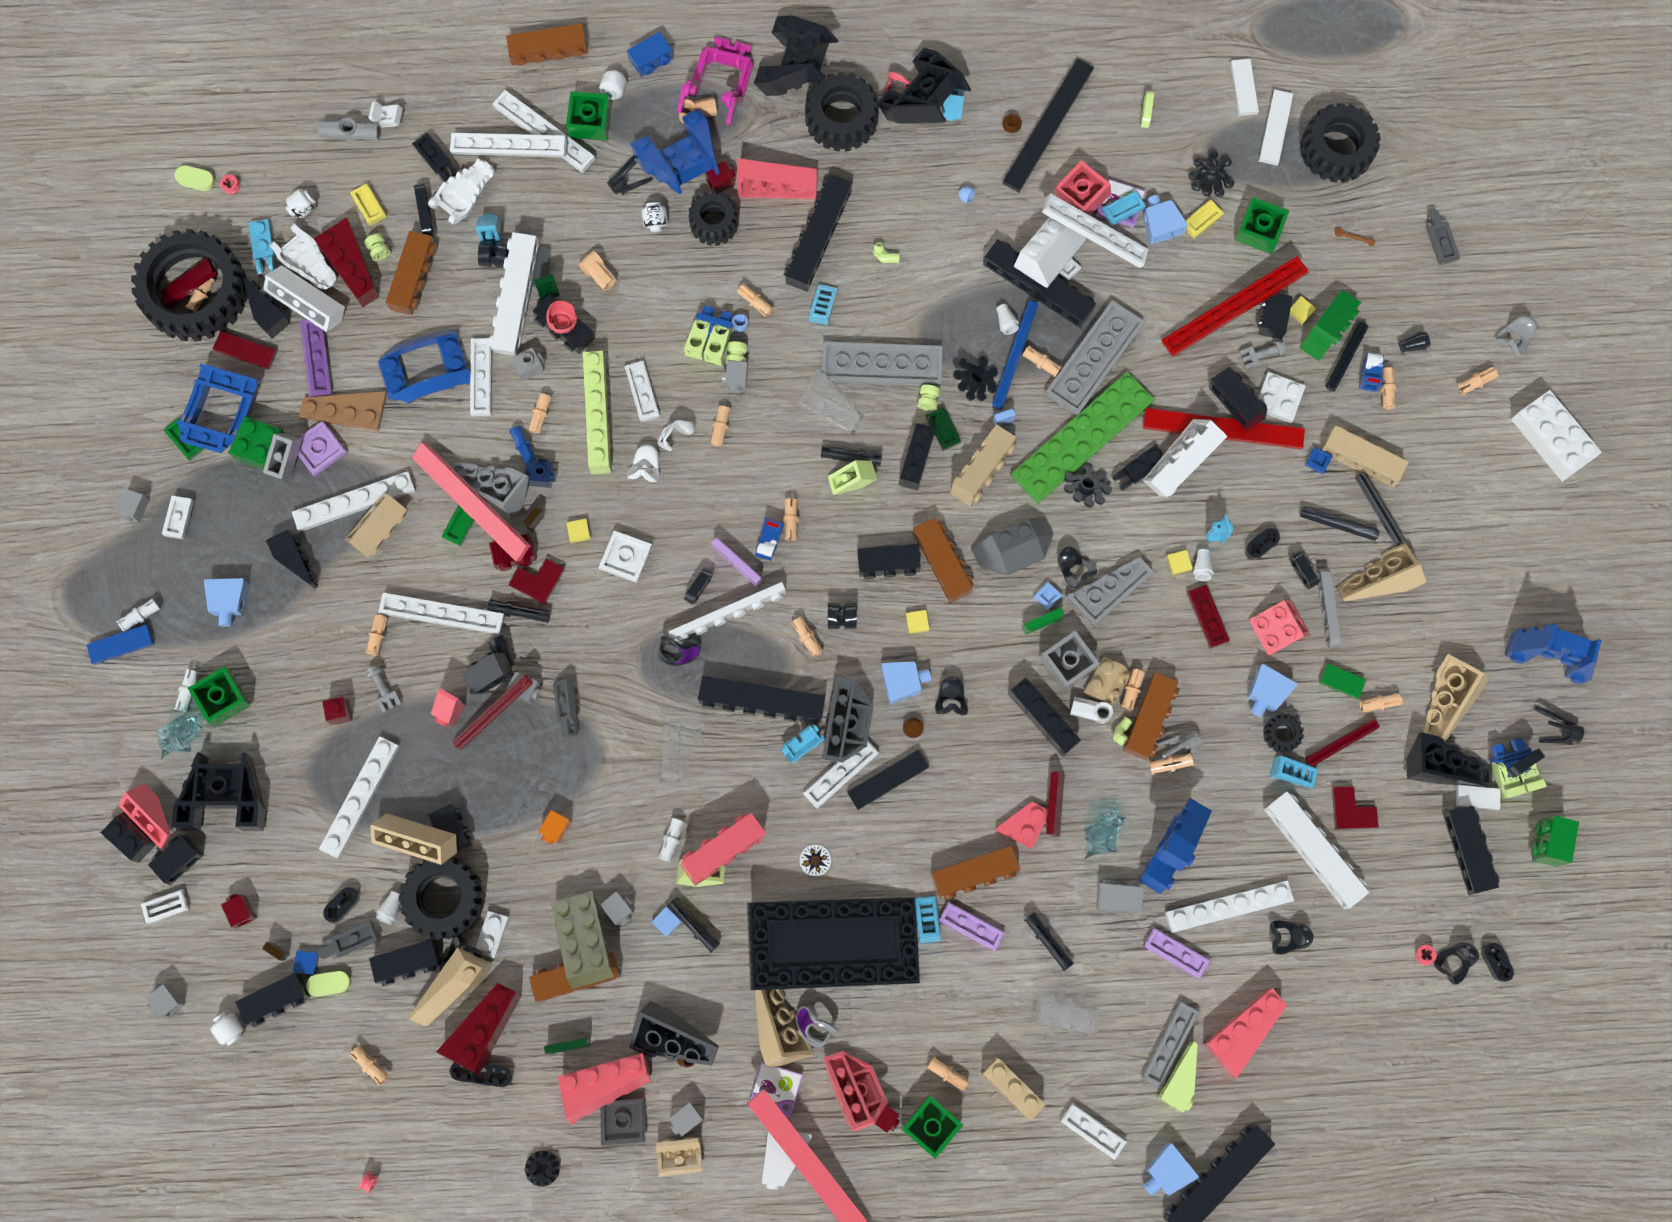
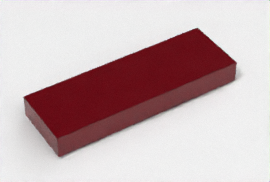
M206 258L161 290L165 305L169 308L217 275L212 261Z
M222 331L219 332L212 348L218 353L268 370L277 354L274 349Z
M1207 584L1187 591V596L1209 648L1228 643L1230 639Z
M1052 771L1050 777L1046 833L1052 837H1060L1065 778L1064 774Z

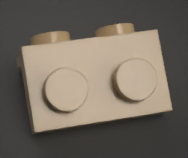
M1103 657L1084 693L1089 697L1113 706L1118 701L1124 685L1128 683L1130 672L1123 664Z
M685 1137L677 1141L666 1139L655 1144L659 1177L703 1172L699 1138Z

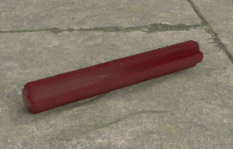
M1371 719L1305 758L1309 766H1315L1379 729V723L1376 719Z

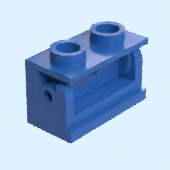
M660 32L627 50L628 59L636 71L639 72L640 77L650 75L655 69L667 65L673 59L672 49Z

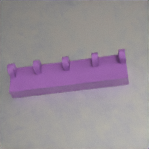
M301 319L299 328L301 329V343L304 349V363L307 373L306 382H308L309 389L308 397L330 396L331 387L323 329L308 319Z

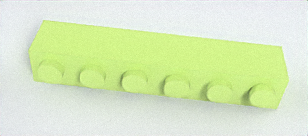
M603 351L583 352L588 467L591 474L611 473L606 360Z

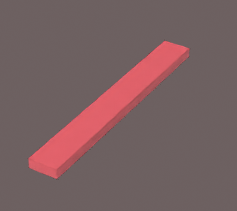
M421 442L412 459L516 562L521 561L530 544L426 442Z
M762 1089L746 1104L839 1222H868L767 1092Z

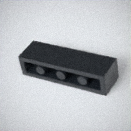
M1026 677L1010 690L1008 695L1062 757L1079 744L1081 739Z
M1472 805L1443 813L1468 895L1499 888V876L1493 869V857L1491 852L1487 850L1485 844L1486 835L1480 829V817L1477 810H1474Z

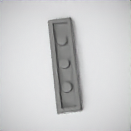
M1179 1001L1141 1077L1142 1079L1162 1089L1200 1011Z

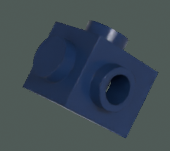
M544 459L527 461L525 475L529 477L528 486L552 488V482H556L557 470H554L552 463Z

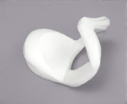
M677 420L669 423L662 430L657 441L658 445L668 451H672L673 449L666 441L672 430L675 428L685 435H691L695 430L693 422Z
M643 445L637 449L633 465L627 473L628 479H637L642 475L650 482H657L659 480V454L654 446ZM638 468H648L653 472V474L651 476L645 469Z

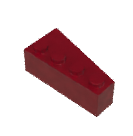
M347 217L314 238L320 250L362 308L379 297L355 232Z
M497 983L436 1053L479 1075L521 996L517 992Z

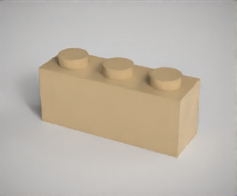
M383 493L344 540L366 557L372 556L379 549V543L391 535V529L394 525L401 523L405 518L404 513L407 509L389 494Z
M995 1058L981 1073L1030 1121L1046 1105L999 1058Z

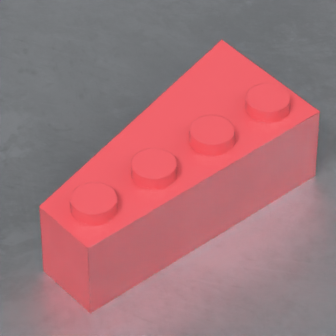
M738 159V196L743 198L816 199L817 169Z
M752 813L747 816L745 814L740 815L734 820L735 824L730 828L728 826L723 827L717 832L718 836L713 840L710 838L706 839L699 845L700 849L696 852L691 850L682 857L683 861H681L680 866L694 886L716 873L721 865L724 867L731 863L738 853L743 855L749 851L754 845L753 843L758 845L763 841L766 832Z
M1273 988L1266 989L1203 1044L1231 1078H1237L1287 1005Z
M643 1053L558 1076L565 1117L569 1124L573 1125L580 1118L591 1115L600 1107L606 1104L609 1105L620 1096L627 1095L649 1083L651 1079L647 1060Z

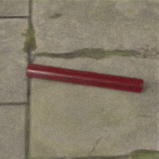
M528 675L521 677L453 740L454 747L462 750L533 684L532 679Z

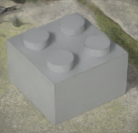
M1076 630L1043 652L1039 658L1063 692L1096 670L1100 665Z

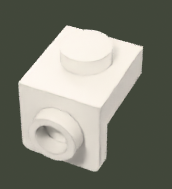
M374 101L371 105L369 119L372 122H379L380 128L399 126L403 108L399 105L382 106Z

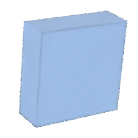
M1011 408L995 414L993 418L994 426L996 424L1002 426L1013 422L1016 416L1014 410Z
M1047 582L1033 598L1049 611L1063 595Z
M665 907L651 923L668 937L681 921Z

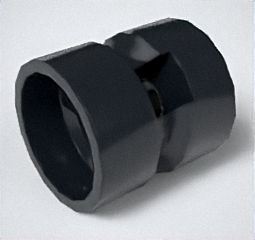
M480 241L478 247L479 266L491 267L494 264L496 268H504L505 257H508L509 254L507 243L497 242L494 245L492 241Z
M828 603V629H839L841 626L845 629H857V604L845 603L841 606L839 603ZM837 613H843V619H837Z

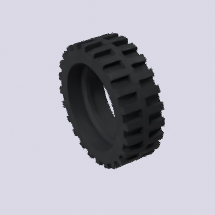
M186 229V233L181 234L179 230L172 231L173 235L170 237L164 234L160 236L161 241L156 244L152 241L148 245L150 249L147 253L141 252L139 255L142 258L140 264L135 262L133 267L137 273L136 275H131V282L136 287L131 288L137 299L135 300L136 305L160 332L164 331L168 337L173 339L177 336L181 341H187L188 337H191L196 342L201 341L202 336H206L208 339L213 338V333L218 330L225 332L224 326L229 322L233 325L237 321L234 316L236 313L242 314L244 309L241 303L242 301L247 302L248 298L244 292L246 289L243 278L247 276L241 267V263L224 242L222 243L215 235H212L210 238L205 231L200 230L199 234H196L193 229ZM195 257L208 258L214 261L219 266L223 279L219 293L208 306L190 314H173L162 306L158 298L159 286L162 278L172 266L185 259Z

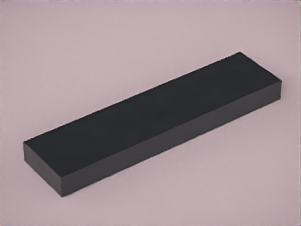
M916 750L851 789L847 794L856 809L860 810L927 770L929 766L920 751Z

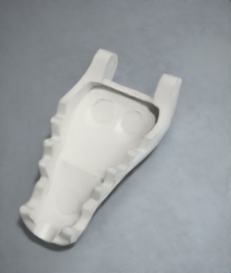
M478 158L469 169L464 168L463 171L457 172L455 177L451 176L447 181L443 182L435 196L428 202V206L432 209L438 206L443 208L451 215L448 221L452 225L460 222L471 212L485 184L495 174L494 168L486 161Z
M295 223L290 229L296 236L280 249L274 241L269 245L279 261L287 268L312 282L318 289L326 290L335 283L336 274L327 265L316 242L311 236L297 227Z

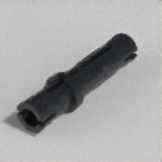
M822 445L821 458L849 462L855 460L872 461L873 465L881 466V453L865 452L864 449L858 451Z
M489 599L487 611L503 613L506 617L516 616L549 623L551 610L513 604V601L503 602Z
M678 897L668 904L667 907L674 912L694 934L693 937L696 940L699 939L710 953L720 945V942L708 931L709 928L706 925L703 926Z
M1035 912L1024 919L1036 934L1035 938L1037 940L1040 939L1063 971L1074 964L1051 935L1049 927L1044 926Z

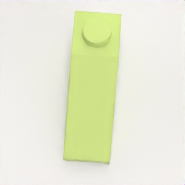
M1189 1042L1157 1097L1183 1113L1185 1110L1188 1111L1194 1103L1192 1097L1195 1093L1197 1043Z

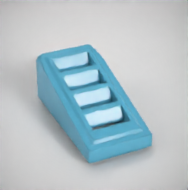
M818 284L809 314L810 322L828 326L838 288ZM821 290L831 292L832 295L822 294ZM819 297L830 299V301L827 302L819 300ZM817 305H825L828 306V308L819 307ZM816 310L826 312V315L815 312Z
M1281 755L1274 758L1270 776L1314 789L1318 768ZM1292 766L1291 773L1288 775L1289 767ZM1298 768H1299V769H1300L1299 777L1296 778L1297 772H1298ZM1309 771L1307 781H1304L1305 773Z
M936 896L915 898L919 943L939 942L941 935ZM932 905V908L920 909V906ZM933 913V916L921 917V914ZM934 922V925L922 926V923ZM935 931L934 933L923 934V932Z

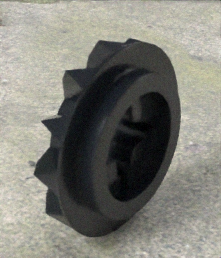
M537 1151L526 1161L524 1171L527 1180L534 1186L545 1187L557 1179L560 1172V1164L553 1153ZM537 1161L542 1165L550 1163L545 1169L546 1175L543 1173L534 1174L539 1168Z

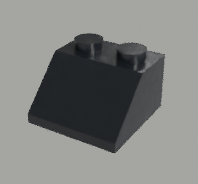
M125 812L115 816L100 832L129 860L138 863L156 845Z

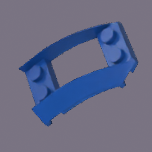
M454 329L421 336L391 348L378 360V366L388 398L395 401L401 400L410 404L412 401L423 396L455 388L457 385L470 384L469 369H467L457 338V332ZM437 344L446 374L435 376L407 387L398 356L422 347Z
M200 363L199 376L195 380L188 404L180 420H177L181 432L180 438L183 443L222 453L233 443L244 417L248 416L258 380ZM210 387L242 396L238 411L227 434L195 425L206 402Z

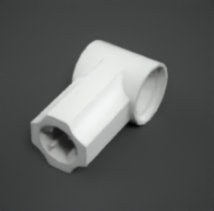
M1074 697L1070 715L1105 724L1111 719L1113 709L1106 702L1099 703ZM1097 710H1107L1108 716L1105 718L1100 717Z

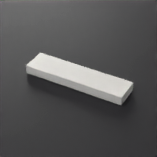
M1274 89L1258 162L1278 166L1293 93Z
M471 338V416H491L492 349L489 346L490 338Z
M868 741L866 748L843 763L837 762L803 794L818 809L879 755V752Z

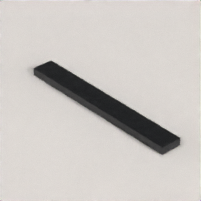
M1077 58L1003 180V185L1020 193L1093 72V66Z

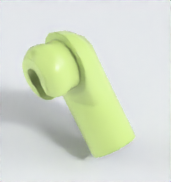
M880 242L874 244L873 254L880 262L899 263V253H888L884 249V244Z
M1124 717L1117 725L1113 734V741L1121 746L1128 740L1124 734L1133 724L1127 717Z

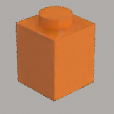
M551 810L538 832L543 835L541 839L550 845L553 842L560 844L572 822Z

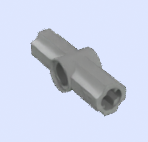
M349 117L341 120L320 119L318 122L319 136L322 138H342L348 142H355L358 139L379 140L380 138L379 122L354 121Z

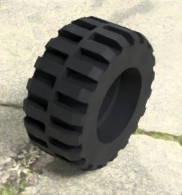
M839 72V75L832 73L828 74L826 79L819 81L818 85L813 84L810 92L807 93L805 103L806 126L810 136H814V140L818 144L822 142L824 148L829 149L832 147L834 151L838 152L840 149H845V152L851 151L852 147H855V149L860 148L862 142L867 143L870 140V136L874 135L878 125L879 103L876 92H873V87L869 83L865 84V79L862 77L858 79L856 74L852 73L849 75H844V72ZM845 101L855 105L859 109L860 114L850 122L837 123L827 118L824 110L834 102Z
M1338 103L1336 107L1334 104L1326 106L1325 109H1320L1316 115H1313L1302 135L1300 147L1302 148V158H1306L1304 161L1305 165L1312 168L1311 172L1314 175L1319 174L1321 179L1326 180L1328 178L1331 179L1330 182L1337 183L1338 180L1344 183L1348 182L1350 178L1351 180L1359 178L1360 174H1364L1379 151V141L1381 138L1380 133H1377L1379 129L1377 124H1373V118L1370 115L1367 116L1365 110L1361 108L1358 110L1355 108V105L1349 104V106H1345L1344 103ZM1330 132H1340L1347 135L1354 142L1356 152L1347 155L1334 152L1326 144L1324 135Z
M451 857L441 865L424 859L423 863H417L413 866L414 870L411 873L407 872L405 875L407 879L400 886L402 895H398V902L402 905L400 911L405 916L406 923L412 926L416 932L434 939H451L456 935L466 933V929L472 928L475 925V919L480 918L482 913L480 909L481 906H484L485 902L483 899V894H485L484 887L481 886L482 881L480 877L464 862ZM438 878L452 879L461 890V900L458 908L450 916L444 918L431 916L425 910L423 904L426 888Z

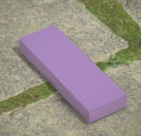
M715 538L712 541V548L756 588L762 583L761 577L719 538Z
M950 902L946 905L939 919V922L994 952L1005 933Z
M1156 928L1152 929L1143 947L1197 979H1201L1210 962L1209 959Z

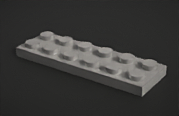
M1112 300L1048 387L1045 395L1076 416L1079 415L1143 327L1145 321Z
M823 342L822 382L941 386L942 346Z

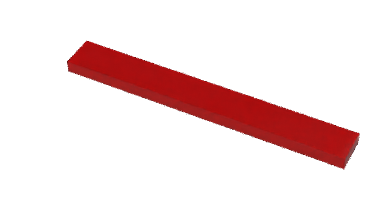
M1296 256L1163 338L1161 342L1173 358L1309 273V270L1300 258Z
M1145 408L1143 429L1181 434L1193 419L1211 420L1227 435L1224 440L1300 450L1304 448V428L1258 423L1248 431H1245L1235 419Z

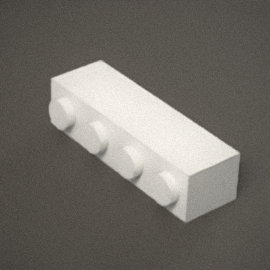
M282 265L266 274L263 289L265 292L324 331L328 332L342 322L344 306Z

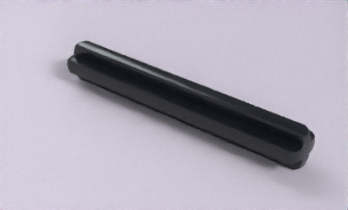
M1359 322L1326 384V389L1333 392L1337 389L1368 329L1366 323Z
M1367 473L1358 475L1356 477L1357 483L1394 545L1403 543L1405 541L1404 535Z
M1307 506L1301 508L1300 517L1373 541H1376L1379 536L1378 529Z

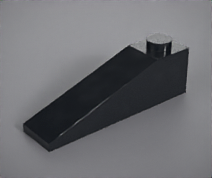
M1423 732L1418 733L1406 758L1407 779L1426 783L1493 788L1492 768L1473 756L1468 757L1460 752L1458 747L1448 745L1439 736Z

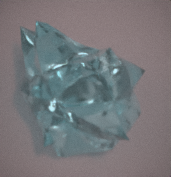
M185 712L169 724L157 728L158 745L162 749L161 759L172 752H191L192 738L203 728L198 725L202 713L190 717Z
M1119 805L1107 815L1100 813L1098 822L1084 829L1087 836L1085 839L1090 843L1085 859L1096 854L1118 852L1115 849L1116 840L1127 818L1117 816Z

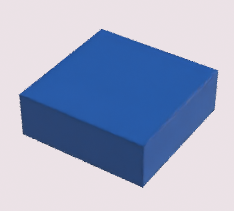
M1314 447L1305 466L1324 474L1333 455Z
M297 950L292 972L315 975L319 954Z

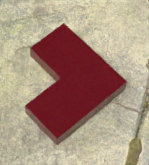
M548 559L545 560L537 576L518 567L509 583V587L545 605L565 569Z
M1354 786L1332 787L1335 830L1379 828L1377 807H1356Z

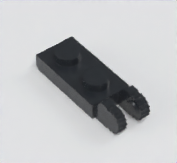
M428 133L412 143L415 150L433 172L438 174L443 182L448 180V177L442 172L446 167L454 177L456 176L458 171L452 165L451 160Z
M1155 444L1127 464L1112 479L1116 482L1127 474L1130 479L1120 487L1122 491H1125L1133 484L1136 485L1143 480L1164 454Z

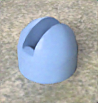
M968 186L960 189L959 198L963 202L969 204L974 198L975 189Z
M743 314L735 315L732 319L733 328L737 332L745 331L748 327V318Z

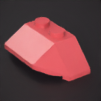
M845 1051L824 1057L823 1060L832 1090L847 1125L853 1131L875 1124L887 1105V1099L872 1065L849 1055Z

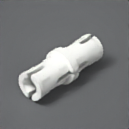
M152 598L142 606L133 608L132 612L116 620V622L124 632L138 622H144L145 618L160 610V608Z
M186 669L182 685L178 688L179 695L174 710L188 712L192 697L188 687L196 683L199 672Z
M675 818L671 819L667 834L663 837L664 843L658 856L659 859L671 862L676 845H679L680 833L685 822Z

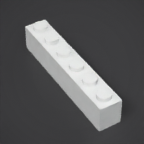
M513 232L512 238L508 239L507 249L509 254L504 260V269L506 270L504 277L502 276L500 280L501 296L497 297L496 302L498 313L494 315V334H491L489 339V346H491L494 353L516 356L519 353L539 247V240L536 236Z
M1285 792L1263 810L1343 909H1350L1369 894L1366 889V883L1361 878L1355 876L1352 872L1354 871L1353 867L1347 861L1342 860L1337 847L1329 844L1325 839L1326 834L1319 827L1316 828L1312 823L1311 815L1299 807L1297 798L1293 794Z

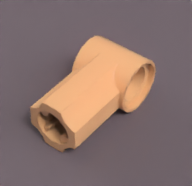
M707 98L697 101L685 99L683 112L678 113L680 122L683 123L682 117L689 114L684 113V111H690L691 113L698 108L705 117L716 116L715 99Z
M592 251L578 262L582 271L588 277L591 276L603 291L612 288L617 281L595 251Z

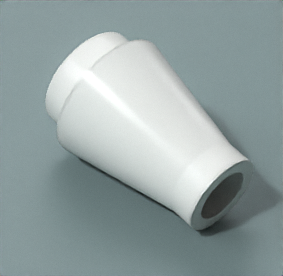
M1007 304L998 306L996 310L1000 330L1005 335L1015 333L1019 329L1018 320L1009 310Z
M1207 549L1197 551L1193 571L1197 580H1210L1214 574L1210 551Z
M393 891L390 892V895L376 911V919L389 925L396 921L400 906L398 895L400 894Z

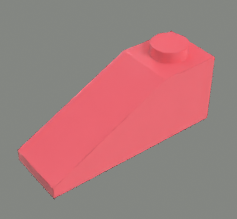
M145 783L126 791L119 807L160 849L164 848L171 833L159 797Z

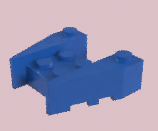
M699 108L682 117L688 137L661 151H658L648 135L630 144L636 161L643 171L648 175L652 174L659 182L663 181L678 194H682L680 185L711 169L714 170L716 175L720 174L711 130L706 117Z
M1557 624L1544 625V628L1540 630L1537 627H1530L1529 631L1522 628L1511 633L1505 656L1519 664H1523L1539 654L1547 659L1555 658L1561 660L1562 664L1567 665L1564 677L1570 678V681L1573 683L1583 684L1592 680L1602 640L1592 641L1557 629Z
M1189 798L1178 816L1175 815L1162 841L1159 842L1154 856L1150 858L1139 882L1159 894L1165 889L1169 890L1175 881L1173 875L1176 869L1182 871L1186 865L1190 867L1196 857L1193 853L1212 810Z

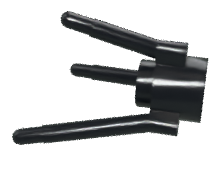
M634 155L607 181L608 186L616 195L619 192L624 195L630 190L653 181V178H648L625 187L627 182L623 176L637 163Z
M1538 707L1534 708L1535 711L1560 722L1548 721V724L1562 729V736L1565 737V739H1540V743L1572 745L1573 742L1580 743L1582 741L1584 727Z

